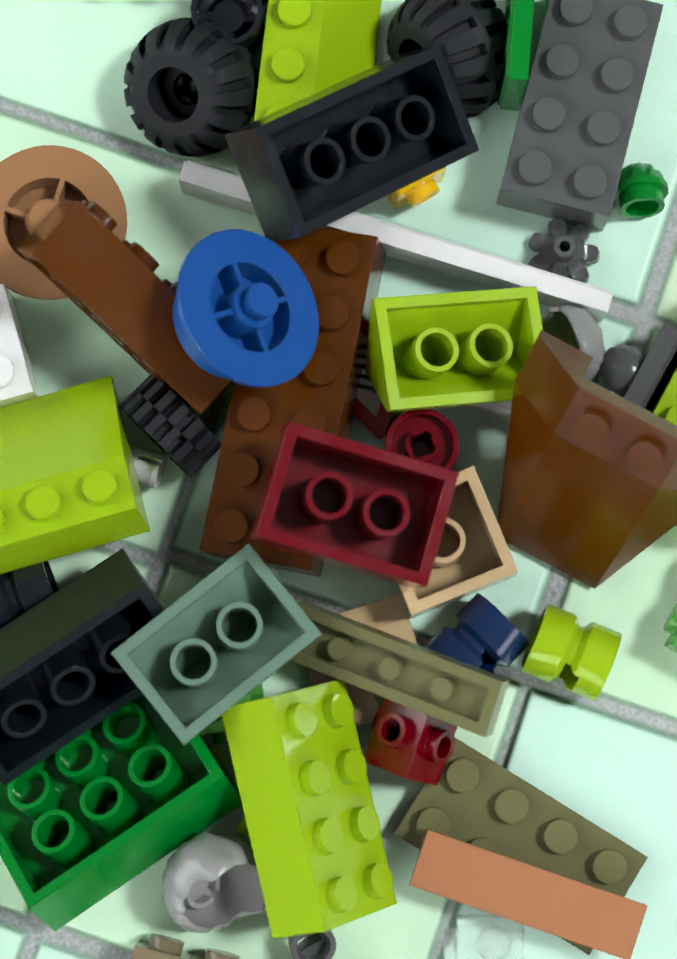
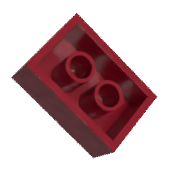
M289 421L281 428L249 540L414 589L427 587L459 472Z

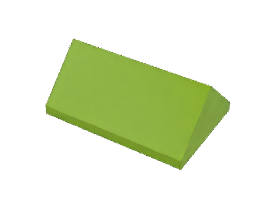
M537 287L374 298L371 301L365 372L387 413L512 402L515 379L541 330L543 331Z

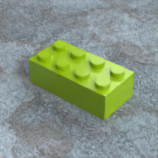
M341 680L294 689L235 704L222 715L273 939L326 932L397 904L393 888V876L388 866L380 832V820L375 811L367 776V765L361 751L354 721L353 705L348 695L346 682Z

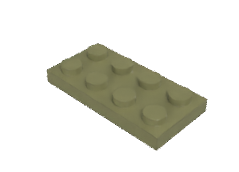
M455 738L453 752L445 762L438 786L427 783L422 785L394 831L395 835L420 850L426 831L429 829L623 897L648 858ZM562 938L587 955H590L593 950L587 946Z

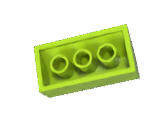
M268 0L254 121L374 67L382 0Z

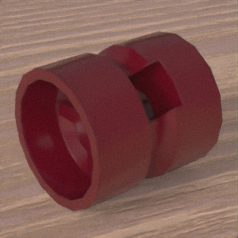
M431 409L411 410L398 416L389 427L384 450L452 470L459 451L458 433L451 421L438 411Z

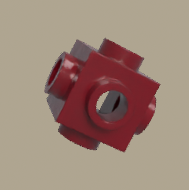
M383 697L380 709L372 721L371 736L364 754L365 761L402 778L438 786L445 762L450 758L454 749V736L457 726Z

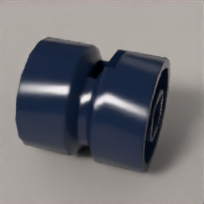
M477 593L456 614L458 625L454 629L443 627L424 647L495 674L494 668L497 665L509 667L530 644L504 614L484 596Z

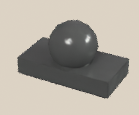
M664 324L647 356L637 347L626 344L616 345L607 349L604 352L600 369L596 374L599 385L650 411L677 362V330Z

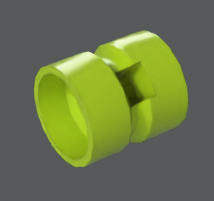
M546 604L529 641L530 646L526 649L520 671L548 683L556 678L563 679L565 690L596 701L615 661L622 633L595 622L582 627L578 623L577 615L551 604Z

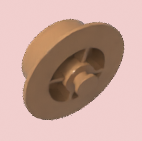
M42 145L16 152L0 162V284H4L12 292L39 300L68 298L17 250L63 199L80 202L85 200L88 203L94 201L118 224L112 233L121 242L126 239L127 211L123 195L107 169L89 155L64 146Z

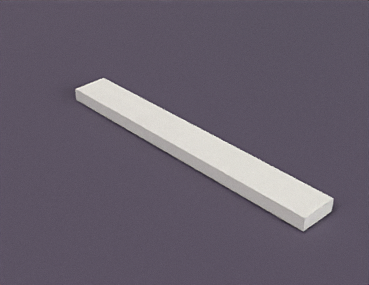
M189 160L187 162L184 161L178 179L182 193L257 216L241 176ZM352 212L322 227L377 236L388 257L491 289L536 286L540 304L549 307L568 304L588 310L595 321L602 322L608 313L613 296L611 291L357 212Z

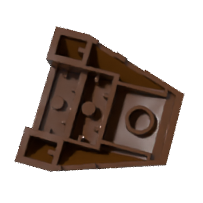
M541 330L514 382L497 522L507 543L595 589L677 525V425L584 378L593 357Z

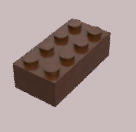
M63 199L17 250L149 375L153 374L182 403L201 414L232 380L220 378L206 372L183 349L173 322V303L177 293V282L172 284L167 279L162 281L154 273L160 266L159 263L138 243L134 241L130 244L125 239L121 242L112 233L118 224L94 201L88 203L85 200L80 202Z

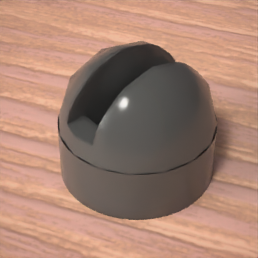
M332 930L314 933L302 940L299 945H297L298 941L309 934L289 936L288 944L294 959H332L335 954L336 940Z

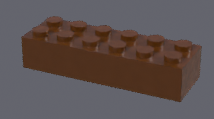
M322 227L301 238L273 241L293 258L310 284L318 309V340L315 351L307 366L289 381L268 388L249 387L234 382L199 549L213 557L230 559L249 543L267 567L321 577L324 562L251 541L249 538L281 428L290 421L349 439L353 412L368 342L371 301L378 297L386 251L377 236Z

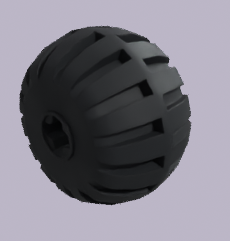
M405 0L391 19L387 32V53L390 59L405 52L440 44L467 118L474 117L499 100L506 69L504 55L507 38V19L502 10L496 8L497 5L494 0Z
M192 17L166 21L153 28L140 40L131 53V60L126 64L124 83L128 87L123 91L126 107L132 106L134 114L130 117L138 130H145L144 136L147 140L158 148H164L168 153L188 157H202L215 154L229 147L225 134L251 123L252 116L255 114L256 89L258 88L259 78L257 69H253L250 63L253 58L248 49L241 45H233L228 41V39L238 38L234 33H231L223 26L202 19H198L200 24L194 28ZM211 36L220 38L216 43L209 41ZM191 81H194L197 87L196 92H192L190 88Z

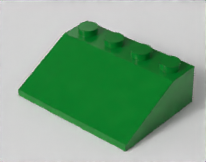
M142 694L7 785L3 786L0 782V856L29 910L50 928L57 931L177 849L182 843L187 842L199 832H202L240 806L242 801L238 788L205 737L198 734L187 744L183 745L144 694Z

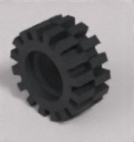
M153 374L145 379L119 405L151 441L167 454L190 478L221 448V442L205 424Z

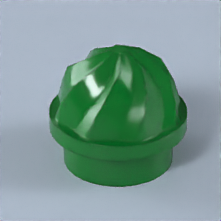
M641 162L629 164L621 171L614 202L620 205L621 214L627 218L643 219L655 216L663 211L665 207L664 199L669 193L668 183L664 180L661 172L653 168L652 164Z

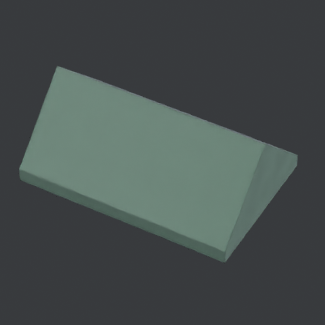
M248 543L112 651L111 654L182 744L185 745L319 638L322 633Z

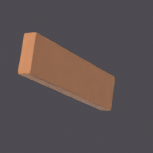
M429 829L426 831L409 881V885L621 959H631L648 906L644 903Z

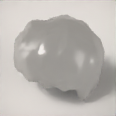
M199 832L195 837L182 843L167 860V866L162 877L164 886L163 900L172 920L183 929L195 933H206L213 929L228 927L237 918L259 914L264 911L265 902L253 849L237 836Z

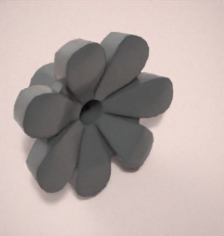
M556 218L548 223L549 235L535 233L531 236L528 247L539 254L530 259L528 262L529 266L583 283L589 281V273L584 265L598 263L600 251L595 245L585 244L590 238V231L586 226L579 224L570 231L567 230L566 223L562 218ZM560 248H566L568 251L564 252Z

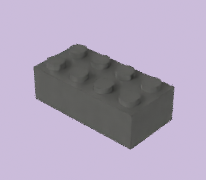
M648 0L548 1L496 202L497 205L551 219L562 218L567 223L582 224L587 228L603 231L611 215L663 4Z

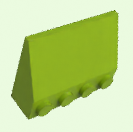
M112 376L0 407V574L150 531Z

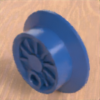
M240 229L215 232L199 241L186 255L178 275L177 293L173 303V322L177 337L187 355L206 372L249 387H273L297 376L307 366L315 351L319 333V317L316 300L310 284L293 258L268 238Z

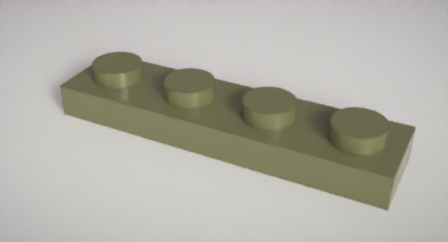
M306 601L297 602L322 635L290 661L482 737L493 735L508 688L509 679Z

